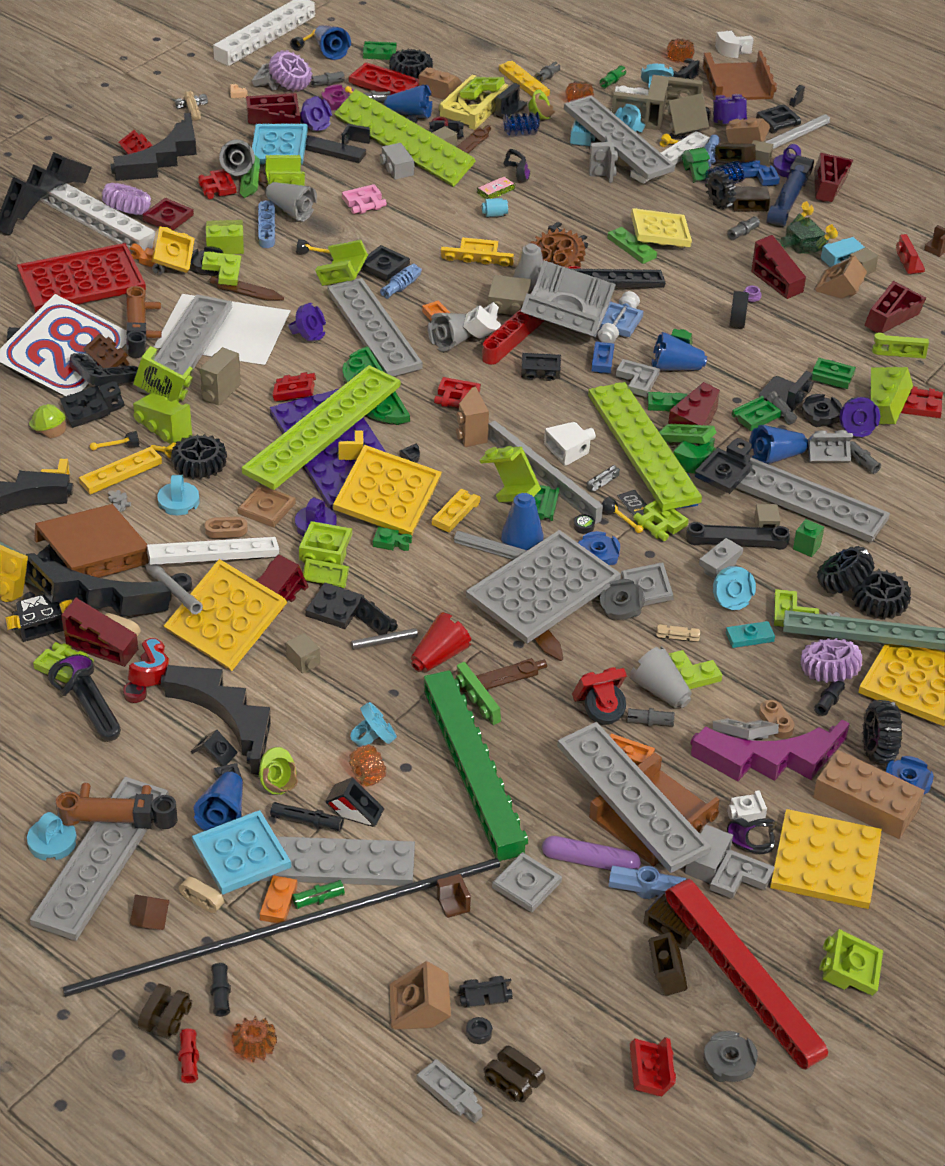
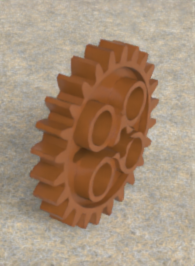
M556 228L555 232L552 233L549 229L548 234L542 232L541 238L536 236V242H530L541 248L543 261L545 260L565 268L570 266L581 267V262L585 261L584 256L586 253L582 238H578V234H573L572 230L566 233L565 228L561 232Z

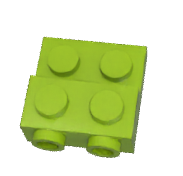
M311 521L299 546V561L305 563L306 558L342 565L346 557V548L352 537V528Z
M840 929L832 936H828L823 944V950L827 951L819 967L823 971L822 979L844 990L851 985L873 996L878 991L883 950Z

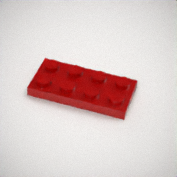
M365 62L349 76V83L370 89L371 91H390L389 95L419 86V79Z

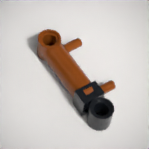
M139 286L129 287L126 291V352L132 358H141L146 352V338L162 337L161 331L146 330V309L160 310L161 303L145 302V289Z
M82 783L79 795L69 791L61 793L56 798L58 817L62 820L63 825L66 826L76 825L80 821L134 823V827L137 829H152L154 821L155 826L159 829H170L178 821L176 800L169 795H160L154 799L153 794H151L152 788L149 785L142 786L141 794H136L135 799L89 797L91 789L89 783Z

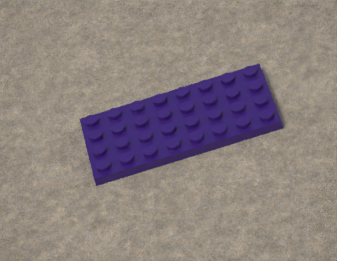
M339 389L270 407V414L282 434H284ZM361 418L303 466L327 507L333 510V504L356 460H339L338 443L340 441H355V431H363V447L366 445L386 452L364 418Z

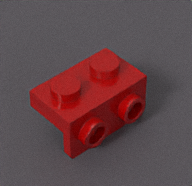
M901 234L899 242L896 243V251L907 274L924 273L925 267L908 235Z
M664 1037L658 1044L634 1038L629 1044L634 1090L662 1097L676 1082L671 1040Z

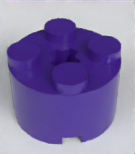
M733 94L732 97L725 98V95L715 96V100H713V122L718 123V120H723V124H728L729 121L734 119H747V99L742 97V94Z

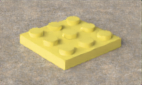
M632 208L631 218L637 241L642 243L653 242L659 245L669 244L680 248L691 246L692 239L684 215Z

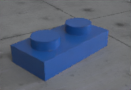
M595 342L592 371L611 373L615 343Z

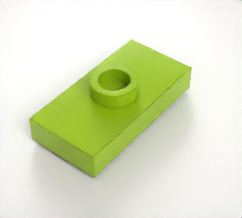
M306 558L303 575L307 581L328 583L345 588L349 566Z

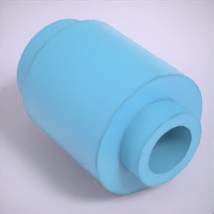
M503 198L485 199V203H482V214H485L486 217L508 214L507 200H503Z

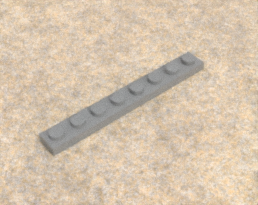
M496 421L488 424V440L498 448L522 446L537 479L546 486H550V489L556 490V488H560L559 496L581 514L592 516L595 519V524L601 521L603 505L599 501L595 500L557 468L549 464L543 457L535 453L530 447L506 430L505 427Z

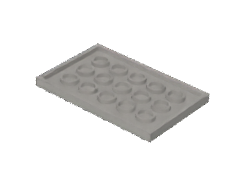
M558 530L466 590V598L528 644L601 594L603 590H607L610 587V583L621 579V574Z

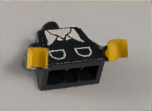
M27 592L23 595L22 600L16 603L17 610L13 611L11 616L5 618L7 630L20 628L22 642L64 631L62 613L72 603V600L52 603L44 594L35 596L33 592Z

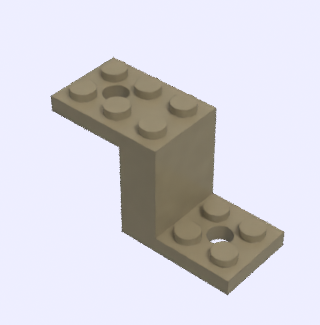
M653 75L648 95L614 91L612 113L615 115L620 107L623 108L626 106L625 104H632L640 110V122L646 124L645 129L661 130L665 110L670 105L669 100L682 98L680 93H687L688 96L700 94L703 81Z

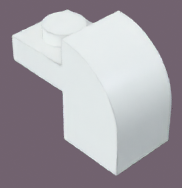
M733 31L717 32L715 47L721 55L738 58L739 54L752 53V36L736 37Z
M494 302L484 309L479 305L466 314L463 327L477 338L486 337L501 326L496 320L499 307Z

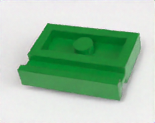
M364 41L363 59L390 60L392 54L396 53L397 42Z
M818 358L813 372H811L813 373L812 380L848 389L856 367Z
M761 396L733 409L732 417H737L742 425L752 431L754 428H758V425H765L781 417V410L770 401H765L764 397Z
M540 485L541 490L534 496L539 518L541 520L550 518V521H553L560 488L555 490L550 489V486Z

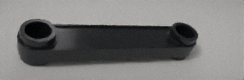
M692 522L687 527L686 540L689 544L696 546L700 544H719L727 538L737 545L773 547L783 550L789 544L790 531L784 526L764 528L703 525L700 522Z

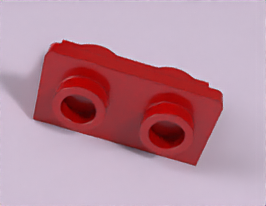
M135 130L118 142L127 154L139 152L153 146L142 133L138 134Z

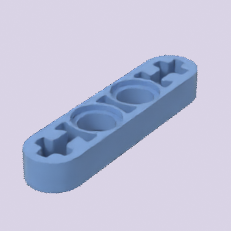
M267 200L260 202L258 205L259 245L263 248H271L275 245V205L272 201Z

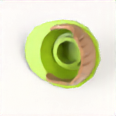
M535 90L533 97L528 103L529 112L536 119H549L555 113L553 106L550 105L543 91Z
M43 405L34 412L29 425L37 433L41 432L48 438H55L62 435L66 430V415L54 405Z
M273 747L267 750L262 757L258 776L263 788L271 794H283L294 789L298 783L296 766L290 753L282 747Z

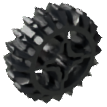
M401 49V51H396V53L392 54L389 60L390 70L419 79V74L426 68H433L430 54H426V51H421L420 49Z
M206 433L203 436L198 434L196 436L189 435L188 438H182L181 441H177L171 455L174 470L178 471L179 475L184 474L185 478L192 477L193 480L195 478L202 480L203 477L210 479V475L217 476V472H222L227 462V451L224 443H221L218 438L214 439L213 435L207 437Z
M860 546L849 547L848 549L836 552L835 555L825 560L823 565H820L817 571L818 582L827 593L836 594L838 592L841 594L843 591L848 592L849 589L862 584L873 573L872 570L875 568L873 557L867 549Z
M879 568L877 571H873L862 584L852 588V600L855 602V606L860 608V612L866 611L867 616L874 615L875 619L878 616L884 620L887 616L892 619L895 615L901 616L903 612H906L911 601V587L908 586V581H904L903 576H896V572L889 573L888 570L881 571Z
M886 700L873 701L866 709L864 724H862V742L864 743L863 749L866 751L865 754L870 761L886 763L895 760L899 754L901 740L903 739V721L895 702Z

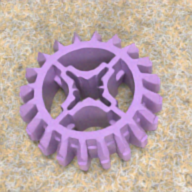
M281 50L270 59L268 69L272 79H275L276 83L281 84L282 87H286L287 90L291 89L293 92L295 90H304L311 82V68L308 67V63L304 62V59H301L299 55H295L294 52L290 53L288 50L285 52Z
M108 183L102 192V200L107 206L129 214L142 215L151 205V198L146 192L130 185Z
M828 638L827 640L820 639L819 642H811V645L805 646V649L802 650V671L810 679H816L818 682H844L845 679H852V676L858 675V672L861 671V650L853 642H846L845 639L838 640L836 638L830 640Z

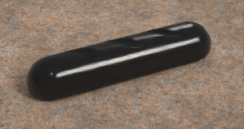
M79 676L72 688L99 736L105 741L116 740L121 733L119 722L92 677Z

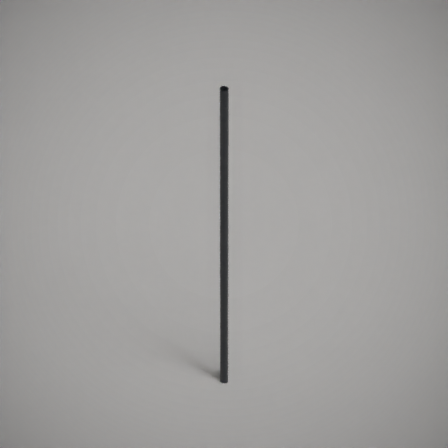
M498 858L64 986L62 987L65 997L436 887L437 880L457 874H461L462 878L499 868L500 862Z

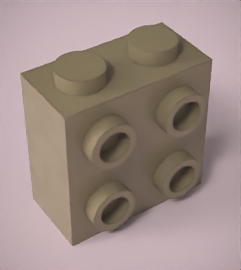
M703 93L669 100L670 105L667 106L668 116L672 115L673 122H670L672 133L675 132V135L680 136L710 129Z
M494 275L488 295V305L494 302L499 307L497 314L514 315L522 308L526 294H531V279Z
M222 347L201 366L200 375L203 400L219 406L241 385L239 353Z

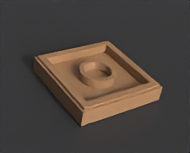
M260 484L238 507V514L274 528L296 504V498Z

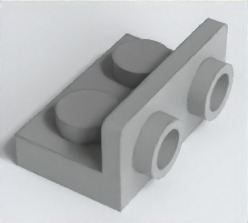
M269 63L261 66L252 79L254 87L259 85L265 86L269 83L273 91L277 89L279 83L272 79L268 69Z

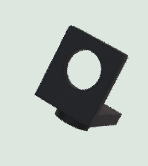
M348 124L342 133V143L348 144L349 141L369 144L370 127Z
M218 730L204 736L190 751L194 754L204 748L220 766L228 765L238 753Z

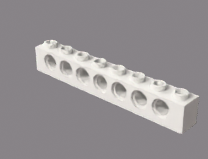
M292 0L213 45L214 60L230 66L315 17V2L311 0Z
M67 183L54 188L40 199L45 204L116 243H126L129 250L132 244L140 245L143 250L147 247H153L154 230Z

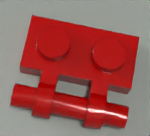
M224 169L210 171V176H204L203 174L198 176V183L203 188L202 191L208 199H213L214 193L217 192L219 196L237 193L235 183L230 174Z
M303 372L297 376L284 375L283 378L276 379L273 389L274 401H287L294 398L313 396L316 374Z
M443 377L438 387V395L441 396H435L434 403L441 404L442 407L448 408V406L459 408V403L471 388L476 387L480 393L481 384Z
M913 386L901 413L941 419L943 392L935 391L932 388H929V390L918 389L917 386Z

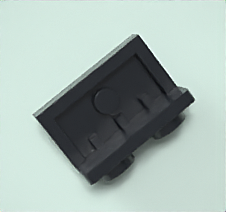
M513 83L496 96L495 115L509 120L527 106V102L519 100V84Z
M522 353L521 377L527 379L545 378L546 380L560 379L561 355Z

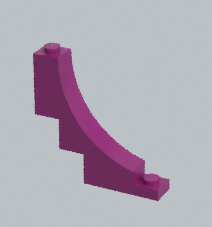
M841 719L829 731L818 727L801 736L777 741L740 739L719 733L705 726L700 733H695L691 739V756L736 781H739L750 768L774 781L786 768L812 780L847 739L850 723Z

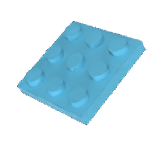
M256 124L252 149L254 154L260 159V164H265V155H300L301 164H303L308 132L307 124Z
M260 810L192 836L194 846L222 895L291 868V860Z

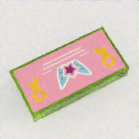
M503 176L477 187V193L485 199H493L514 190L515 183Z

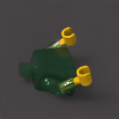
M805 201L801 205L803 212L799 213L793 222L787 226L786 235L780 240L783 248L791 247L798 254L822 251L823 246L829 242L828 239H835L838 236V232L833 224L826 227L825 233L810 217L805 218L806 215H812L814 212L813 206H809L808 202Z

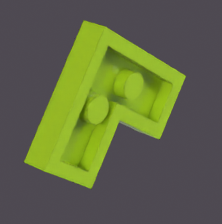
M474 77L460 91L461 98L473 100L482 91L496 92L505 84L504 77Z
M204 252L202 269L220 271L218 284L237 286L241 255Z
M775 589L774 626H784L785 610L819 614L818 608L797 606V591Z
M684 650L669 653L689 689L722 681L723 675L714 660L692 665Z

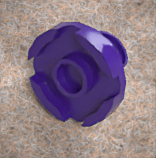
M317 96L309 98L302 105L300 121L302 124H307V127L312 131L318 132L327 129L331 124L329 122L332 116L331 108L324 99L321 100Z
M790 144L782 155L774 159L773 167L778 175L788 178L790 168L796 156H801V149L798 145ZM789 149L794 150L796 155L790 154Z
M307 303L299 306L296 312V321L290 323L288 327L292 335L300 333L307 341L314 342L324 337L326 331L323 332V325H326V321L318 306L314 307L312 303Z
M855 397L848 400L840 411L839 419L841 426L847 433H853V436L856 437L870 435L880 422L878 406L865 397Z
M315 497L311 498L307 507L298 511L295 516L297 532L303 537L311 521L337 526V516L334 511L325 507V502Z

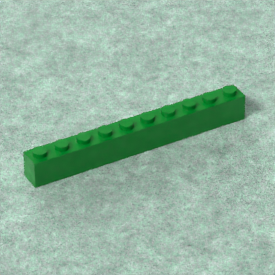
M450 670L425 675V696L495 858H498L500 862L516 858L522 852L525 854V845H528L527 833L520 828L518 813H514L512 810L511 798L504 792V783L502 778L497 776L494 760L490 761L488 746L486 743H482L480 728L474 725L473 713L467 709L466 697L460 693L458 679L453 678Z

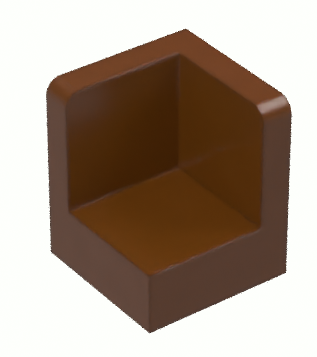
M939 225L935 227L933 238L925 244L924 251L938 257L945 253V228Z
M461 874L437 880V898L447 918L470 912L471 896Z
M135 894L130 925L164 930L169 900Z

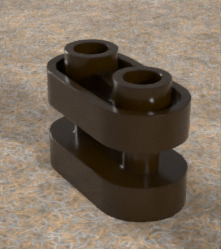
M159 983L141 1011L138 1028L151 1032L157 1026V1035L170 1039L172 1035L178 1033L184 1014L188 1015L191 1010L192 1000L190 999V994L177 990L174 996H171V987Z
M508 1045L504 1046L497 1054L498 1060L493 1059L484 1067V1078L487 1083L493 1087L497 1086L514 1102H525L532 1094L531 1087L538 1088L546 1079L544 1071L538 1064Z

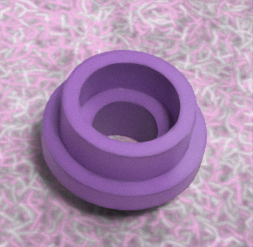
M747 286L743 291L749 293L748 302H756L761 299L760 289L756 286Z

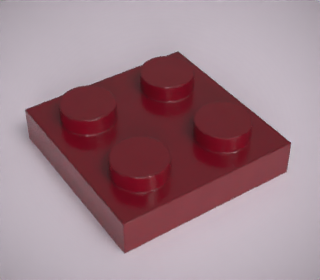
M164 198L142 215L144 221L158 227L170 228L173 231L194 216V210Z

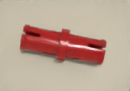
M190 1028L183 1029L179 1033L180 1051L178 1052V1060L181 1062V1081L188 1084L198 1080L197 1061L199 1060V1051L196 1046L197 1033L194 1029Z

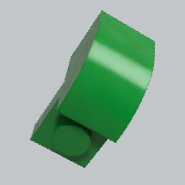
M704 147L685 150L681 154L685 171L691 170L694 183L706 181L708 174L711 173L708 164L710 157Z
M710 438L708 443L700 444L699 446L683 441L674 450L673 454L686 473L695 474L700 465L716 450L714 447L715 438Z

